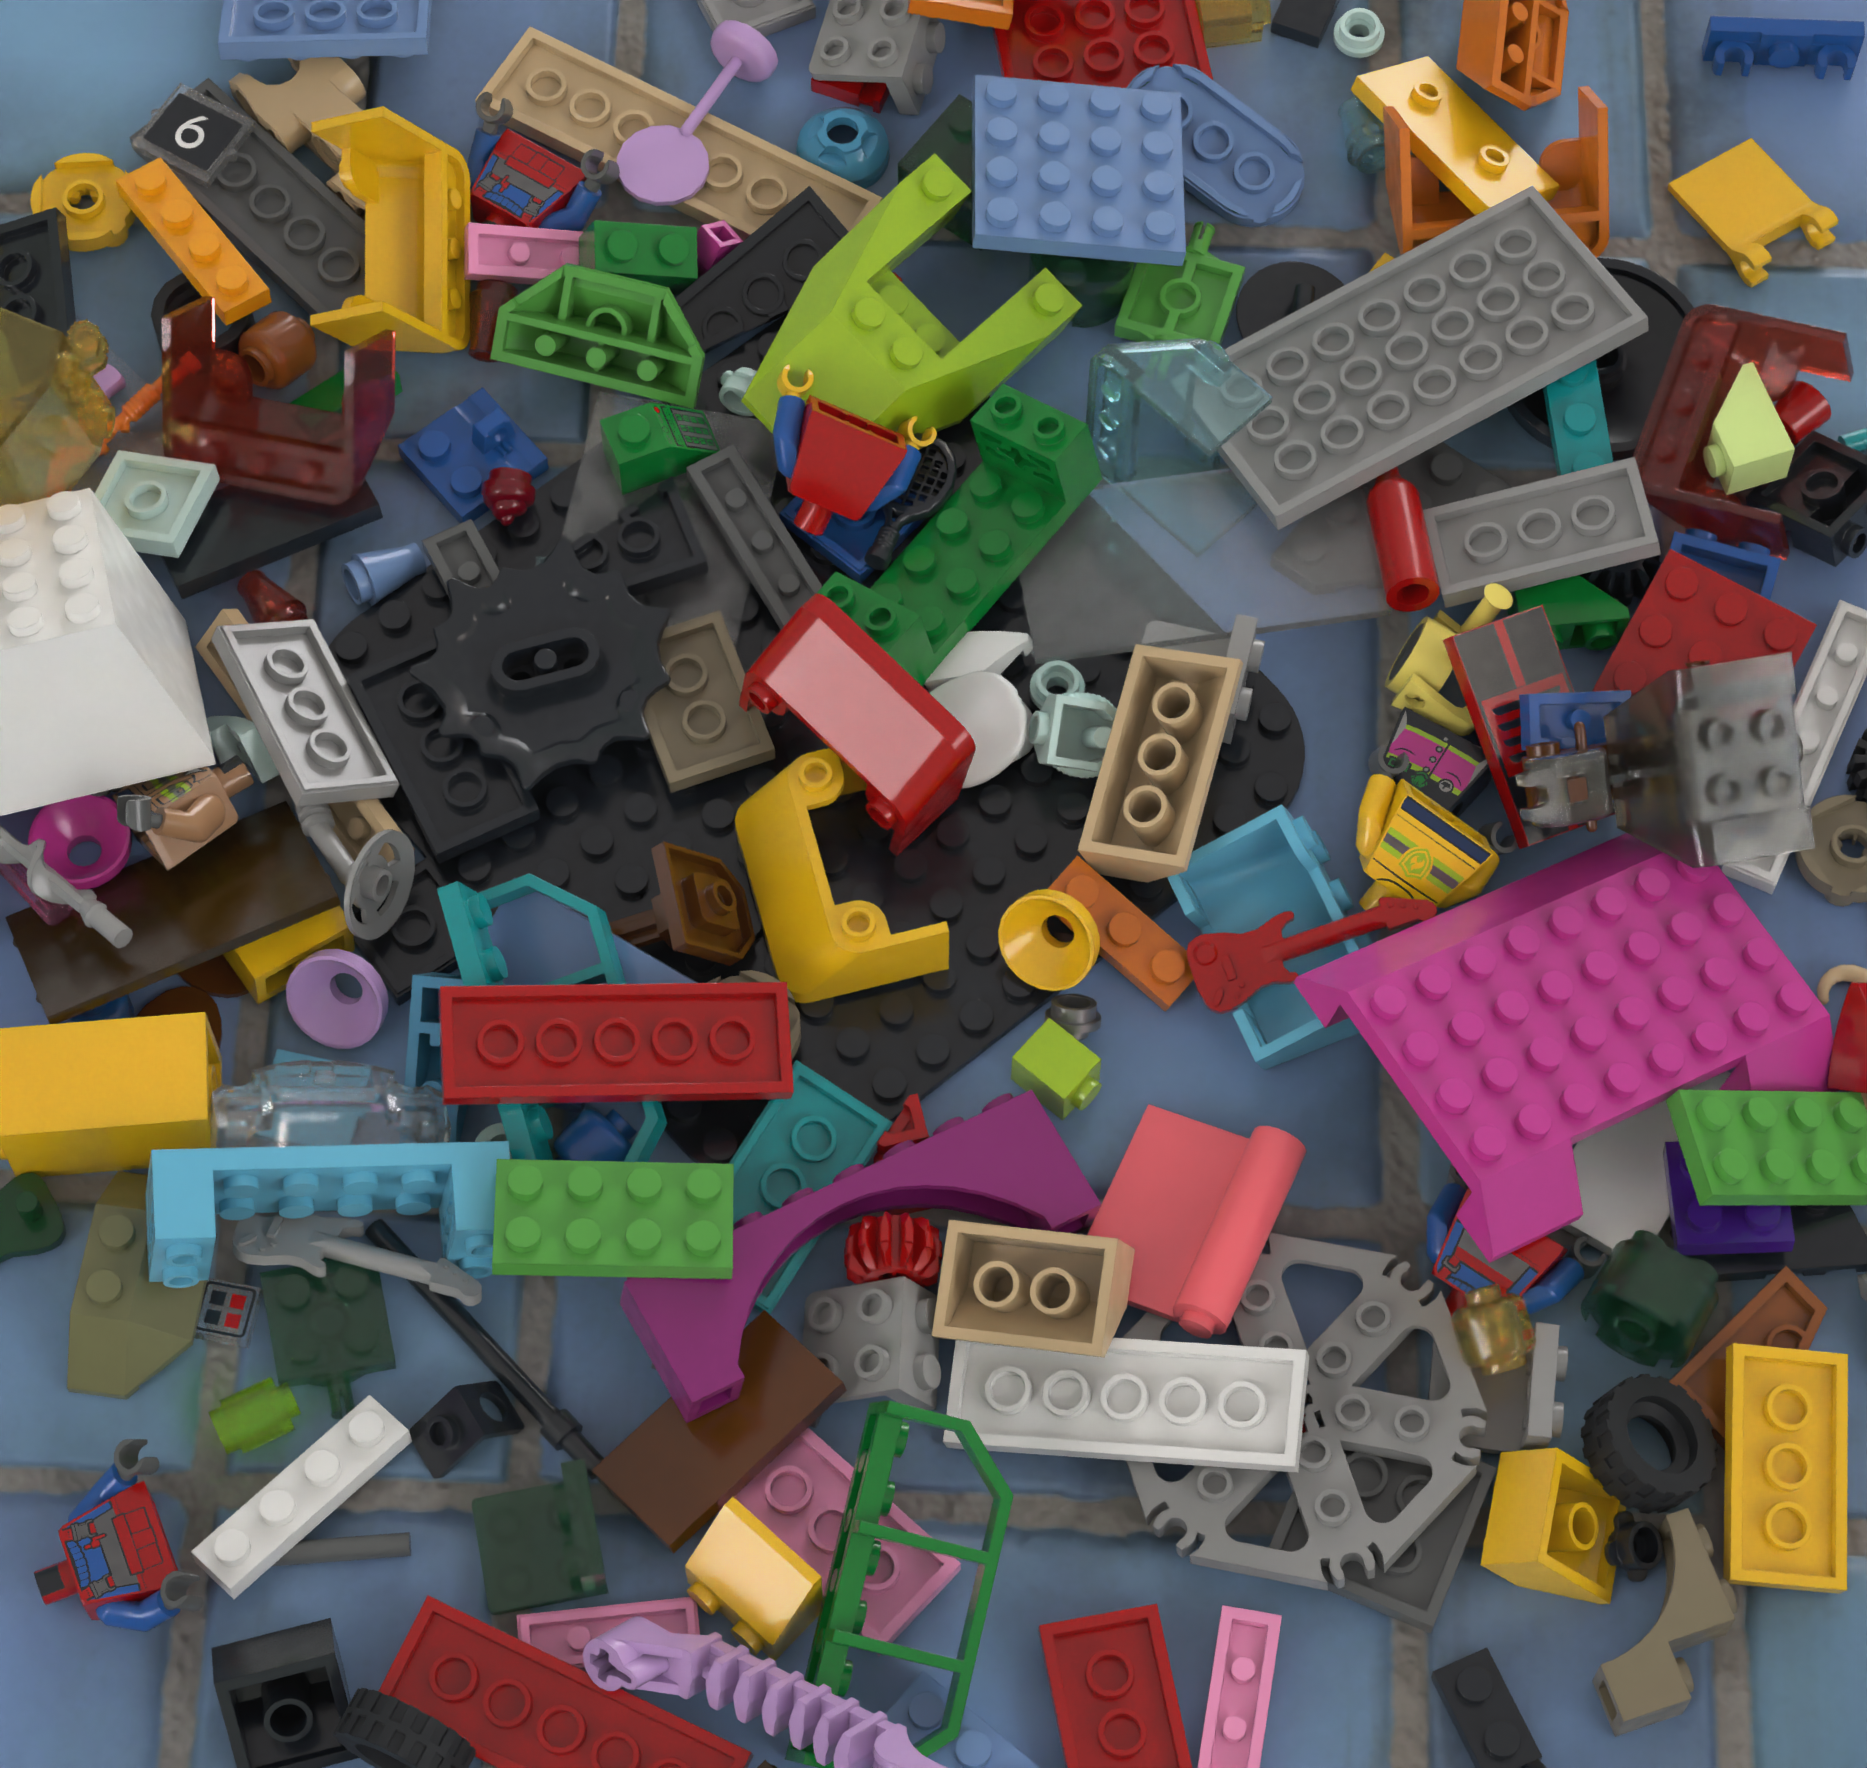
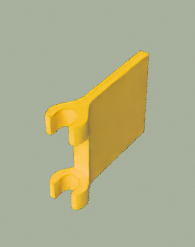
M1752 138L1668 183L1667 190L1728 254L1743 282L1751 288L1769 277L1766 270L1762 268V266L1771 262L1772 259L1769 252L1764 248L1767 244L1798 227H1801L1807 241L1816 250H1820L1835 241L1836 237L1829 231L1830 228L1836 226L1839 222L1835 213L1830 208L1813 202Z

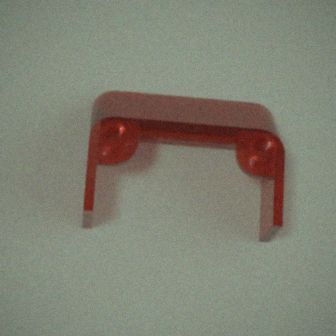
M204 296L162 316V430L164 456L215 464L220 477L219 483L328 505L343 503L356 495L361 489L394 416L396 331L385 329L344 351V393L341 414L253 397V378L246 361L234 352L215 349V297Z
M1716 304L1698 306L1692 309L1682 321L1632 456L1636 459L1647 502L1685 529L1694 528L1708 531L1718 537L1717 542L1738 547L1740 542L1758 544L1768 548L1771 551L1770 556L1787 561L1790 549L1782 514L1744 506L1734 494L1726 495L1724 490L1712 488L1716 477H1711L1706 468L1703 450L1708 445L1713 423L1743 364L1754 363L1772 402L1784 398L1792 390L1799 371L1851 382L1854 371L1847 333Z

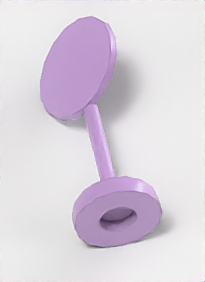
M725 20L716 27L712 34L710 45L714 56L724 67L681 128L671 125L650 126L635 132L622 144L617 156V164L620 170L618 179L626 192L638 201L654 206L676 205L691 199L703 188L709 175V158L701 140L695 137L693 132L734 76L748 82H762L773 74L778 64L777 53L771 43L760 32L736 20Z

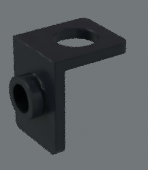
M488 1381L453 1387L409 1429L413 1445L432 1477L442 1478L484 1439L518 1434L525 1426L501 1385L497 1381ZM480 1397L490 1400L497 1406L502 1415V1421L494 1420L487 1415L480 1404Z

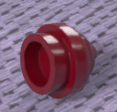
M500 467L490 470L489 479L483 482L482 499L485 505L492 510L493 516L503 526L512 524L515 517L523 515L527 508L533 505L536 489L531 485L532 476L520 469Z

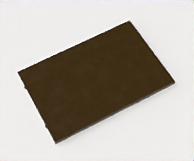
M284 801L238 820L236 824L169 870L151 856L124 867L110 881L99 887L91 888L97 895L96 900L107 905V910L132 930V939L122 948H116L93 927L85 926L80 913L69 904H58L45 900L5 918L13 935V945L18 948L36 990V1000L42 1005L49 1024H58L341 905V902L331 884L330 876L325 873L306 836L303 834L300 822L296 820L287 801Z

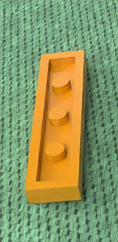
M161 157L115 180L120 197L226 326L272 303L268 286Z

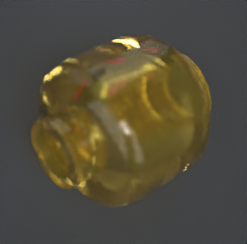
M1499 1284L1487 1285L1466 1292L1464 1295L1467 1304L1457 1308L1451 1317L1452 1327L1463 1362L1469 1367L1480 1368L1483 1376L1503 1373L1527 1364L1526 1354L1534 1349L1536 1337L1523 1296L1516 1293L1501 1294Z

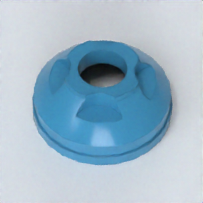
M833 107L813 115L801 129L796 146L798 157L864 189L872 186L882 177L890 159L889 141L884 127L871 114L852 107ZM838 125L850 126L858 133L853 141L846 144L833 142L827 134L833 127Z

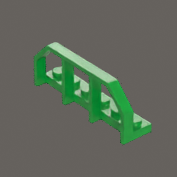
M890 1400L869 1403L804 1676L805 1681L817 1687L825 1684L831 1687L832 1694L844 1697L849 1688L853 1671V1662L846 1659L849 1647L953 1672L941 1727L913 1744L926 1757L959 1735L1014 1496L970 1421ZM903 1419L955 1432L993 1497L982 1550L878 1525L880 1516L886 1517L894 1499L895 1482L889 1481L893 1458H900L906 1447L909 1423L902 1421ZM875 1538L978 1564L956 1659L859 1635L862 1631L867 1612V1602L860 1599L865 1577H872L874 1575L881 1553V1542L874 1540ZM791 1738L789 1739L785 1760L817 1768H834V1761L826 1766L816 1761L813 1743L799 1750L793 1747Z

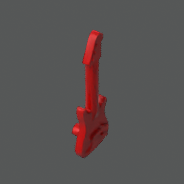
M1381 897L1378 901L1379 906L1283 938V929L1287 924L1294 921V913L1286 911L1274 916L1253 931L1241 934L1226 932L1210 933L1195 937L1188 943V963L1197 991L1206 1007L1218 1014L1229 1013L1244 1005L1265 987L1273 984H1294L1293 982L1299 975L1296 972H1289L1283 966V962L1384 927L1392 931L1416 922L1421 923L1437 916V908L1433 902L1428 900Z

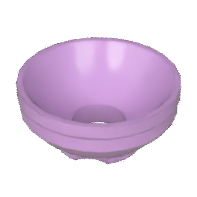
M324 949L313 953L297 965L290 974L286 985V1001L295 1023L310 1038L328 1047L351 1049L362 1046L371 1040L381 1028L388 1012L389 999L381 976L366 960L349 951ZM339 973H347L354 976L362 986V996L351 998L344 995L336 985L335 976Z

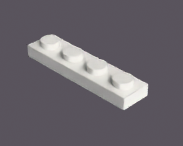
M368 1395L191 1551L195 1563L235 1599L412 1442L409 1430L371 1395Z

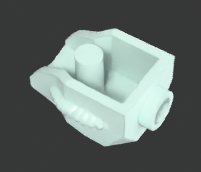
M1094 693L1049 694L1040 711L1033 713L1029 725V742L1034 744L1039 764L1052 766L1069 776L1085 777L1086 779L1098 777L1117 708L1109 700H1106L1105 697L1095 695Z

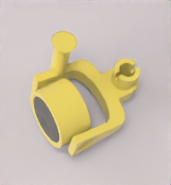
M1497 583L1487 584L1484 588L1485 597L1462 626L1441 609L1433 619L1428 616L1424 617L1400 650L1386 678L1385 687L1396 693L1391 706L1401 710L1406 707L1459 736L1470 735L1475 730L1467 706L1463 708L1456 707L1438 693L1453 670L1443 640L1491 623L1502 609L1506 610L1513 605V598L1508 589Z

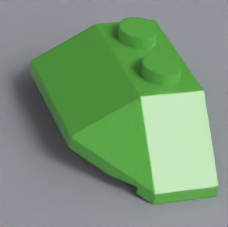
M566 263L499 307L490 359L694 409L697 403L705 354L669 287Z

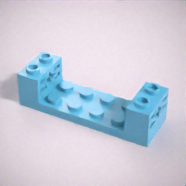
M509 1141L151 1150L145 1193L149 1282H163L165 1286L171 1288H186L196 1285L201 1280L209 1279L216 1241L215 1214H220L221 1218L227 1220H243L254 1216L255 1213L279 1212V1215L284 1218L297 1219L310 1216L314 1211H338V1214L342 1216L359 1217L367 1215L373 1210L396 1209L402 1215H419L428 1212L431 1208H439L442 1258H446L474 1279L490 1276L492 1274L497 1159H510Z

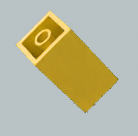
M206 1012L0 1028V1159L8 1160L16 1177L32 1172L40 1177L146 1169L149 1168L151 1150L224 1148L222 1056Z

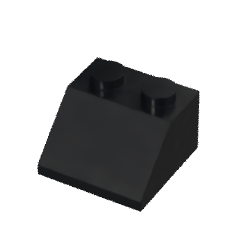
M331 1618L211 1648L214 1686L237 1768H322L359 1758L347 1750L333 1736L351 1699Z

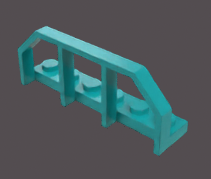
M530 873L479 893L458 881L437 889L464 986L504 985L503 979L508 977L507 965L499 948L493 946L488 926L493 924L491 909L534 892H539L588 916L601 960L599 964L543 985L600 984L606 981L607 984H627L606 912L599 907ZM661 1101L642 1102L646 1119L624 1162L649 1161L667 1125ZM561 1103L497 1104L507 1141H509L512 1159L553 1160L548 1140L553 1138V1128L545 1109Z

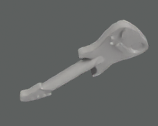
M279 1212L255 1213L254 1216L248 1219L239 1220L233 1235V1254L239 1261L247 1264L263 1266L293 1265L301 1267L320 1278L326 1276V1263L322 1261L325 1257L427 1284L430 1291L458 1298L466 1306L477 1305L482 1300V1285L479 1281L446 1258H440L436 1263L345 1239L347 1237H362L364 1235V1224L356 1219L321 1217L315 1214L304 1218L291 1219L280 1216Z

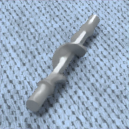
M0 825V863L23 864L28 869L27 884L32 893L52 903L69 904L80 913L85 926L93 927L116 948H122L130 942L133 935L132 930L108 911L107 905L96 900L97 895L92 889L77 890L44 862L45 840L37 839L30 845L22 844Z

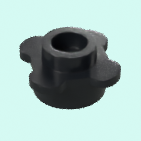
M1629 1511L1618 1512L1613 1520L1615 1529L1610 1534L1604 1548L1605 1558L1609 1565L1619 1566L1625 1570L1630 1581L1641 1582L1646 1579L1648 1569L1654 1568L1662 1557V1538L1658 1529L1648 1521L1635 1522L1633 1514Z

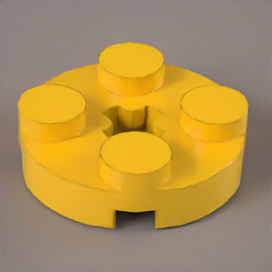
M95 153L69 155L54 163L55 170L48 173L44 179L41 174L35 181L30 198L32 212L36 214L56 207L66 217L70 251L88 252L105 247H117L127 240L129 236L128 229L134 223L136 215L118 194L115 181L128 173L126 170L124 173L122 169L114 166L112 159ZM90 195L92 202L95 203L87 209H78L71 206L72 204L80 203L81 196Z

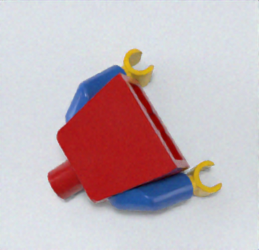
M788 364L781 371L777 379L778 390L783 395L778 401L773 429L777 468L786 476L788 491L804 499L793 521L794 524L810 534L822 536L833 512L858 521L866 511H877L904 494L920 462L921 453L919 449L932 444L936 439L937 432L933 426L927 428L920 441L914 436L912 430L914 423L917 421V416L903 421L899 425L897 432L812 395H809L805 404L801 397L812 386L814 375L808 369L804 374L803 386L795 387L789 383L787 378L788 371L790 370V364Z

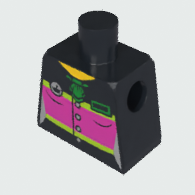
M1406 707L1403 708L1383 759L1388 767L1394 769L1396 758L1405 752L1409 757V765L1406 770L1393 777V780L1397 785L1401 779H1404L1453 815L1459 817L1491 781L1492 773L1483 749Z

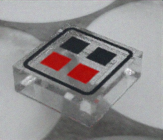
M209 1278L206 1283L194 1338L249 1349L264 1295L260 1287Z

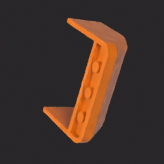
M1589 86L1578 87L1579 137L1560 139L1548 145L1540 156L1539 166L1560 185L1553 200L1547 202L1597 258L1604 252L1609 242L1608 107ZM1394 106L1383 107L1386 188L1401 256L1475 215L1451 191L1439 192V179L1415 155H1410L1409 126Z

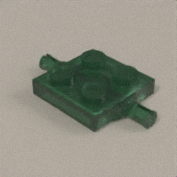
M325 1257L322 1261L326 1263V1276L320 1278L297 1266L260 1272L279 1389L306 1384L327 1387L332 1412L331 1417L342 1419L340 1396L343 1397L346 1415L355 1408L351 1382L368 1373L396 1369L380 1273Z

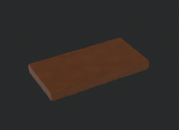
M765 1310L743 1330L738 1366L745 1379L738 1399L686 1423L671 1396L591 1470L595 1478L673 1554L719 1512L732 1496H736L847 1391L842 1380Z

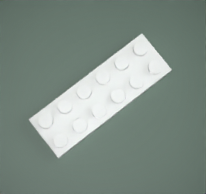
M1113 1338L1105 1358L955 1340L946 1415L970 1421L987 1451L1298 1473L1309 1355L1307 1350ZM944 1430L943 1443L947 1448L964 1449L955 1432Z

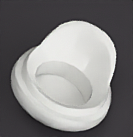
M988 671L971 672L954 678L930 692L966 728L976 746V751L962 789L971 788L989 781L1011 763L1025 756L1033 748L1034 744L1029 742V725L1033 714L1019 697L1017 689L1001 675Z

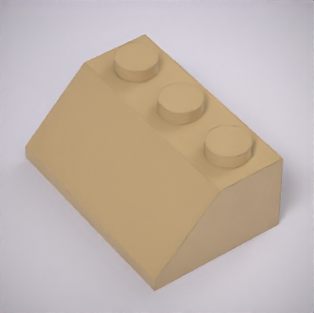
M948 1220L931 1336L1105 1358L1127 1308L1135 1249L1118 1238Z

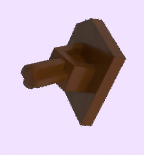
M664 841L651 848L661 893L651 899L653 909L610 922L611 932L638 948L664 940L675 951L729 966L743 959L756 938L745 889L720 858Z

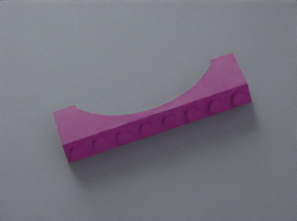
M1032 1089L1016 1097H1013L1011 1093L1003 1094L990 1101L982 1109V1113L966 1121L962 1117L952 1118L936 1128L932 1137L917 1144H914L912 1140L901 1142L889 1149L884 1154L883 1160L864 1168L863 1164L850 1166L836 1175L832 1184L815 1192L812 1188L799 1190L789 1196L782 1203L781 1208L763 1216L761 1212H754L744 1216L733 1224L732 1279L627 1277V1281L623 1285L620 1305L685 1422L693 1421L739 1398L745 1379L738 1366L741 1339L744 1327L757 1299L773 1275L794 1253L810 1240L836 1225L862 1215L880 1211L919 1207L948 1209L974 1214L1010 1227L1073 1234L1091 1227L1101 1203Z

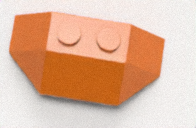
M1464 0L1456 69L1485 90L1523 111L1557 98L1561 95L1569 17L1566 0Z

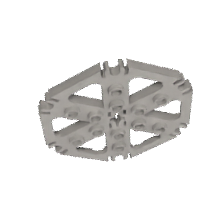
M1270 1233L1266 1242L1270 1253H1261L1232 1321L1241 1346L1301 1349L1308 1352L1307 1381L1309 1384L1306 1387L1305 1403L1310 1402V1405L1304 1408L1305 1417L1303 1418L1306 1432L1302 1433L1298 1473L1286 1472L1309 1537L1307 1543L1301 1549L1289 1552L1233 1540L1226 1532V1527L1279 1471L1196 1465L1183 1479L1176 1482H1168L1157 1475L1152 1462L1126 1461L1147 1527L1151 1520L1158 1515L1153 1524L1154 1534L1158 1538L1162 1537L1171 1527L1178 1526L1185 1529L1186 1534L1176 1544L1177 1554L1182 1558L1189 1555L1191 1564L1328 1591V1583L1321 1570L1322 1566H1329L1333 1584L1338 1589L1345 1587V1578L1341 1568L1349 1561L1359 1562L1363 1566L1368 1579L1375 1578V1559L1372 1554L1374 1550L1383 1562L1385 1573L1476 1475V1466L1480 1464L1481 1450L1466 1447L1460 1440L1466 1435L1485 1437L1487 1410L1442 1292L1440 1291L1437 1298L1429 1303L1434 1295V1283L1427 1280L1420 1289L1409 1291L1402 1284L1411 1275V1265L1407 1261L1398 1264L1397 1255ZM1302 1263L1354 1273L1363 1283L1361 1293L1307 1349L1282 1282L1283 1272L1293 1264ZM1393 1269L1391 1276L1387 1277L1388 1272ZM1147 1312L1122 1338L1161 1341L1162 1333L1173 1321ZM1414 1329L1424 1330L1432 1336L1450 1382V1390L1447 1395L1435 1401L1360 1387ZM1317 1420H1322L1324 1427L1319 1428ZM1343 1450L1427 1465L1432 1469V1477L1427 1485L1395 1519L1390 1522L1379 1523L1370 1519L1365 1512ZM1198 1541H1201L1202 1544L1199 1549L1193 1552L1197 1547Z

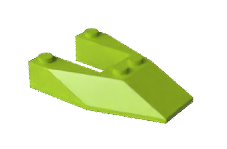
M934 153L902 180L812 268L741 402L773 434L778 401L783 396L778 390L777 379L784 367L790 364L787 378L789 383L795 387L803 386L804 374L808 369L814 375L812 386L801 397L805 404L809 395H812L897 432L899 425L903 421L917 416V421L912 428L913 434L924 433L927 428L932 426L938 432L959 424L1002 384L1056 338L1083 305L1045 267L965 339L959 342L892 272L950 222L971 193L966 184Z

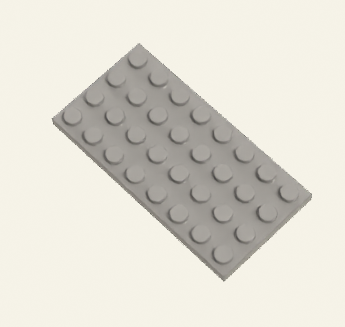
M1532 185L1169 378L1172 394L1276 529L1280 530L1649 331L1648 316Z

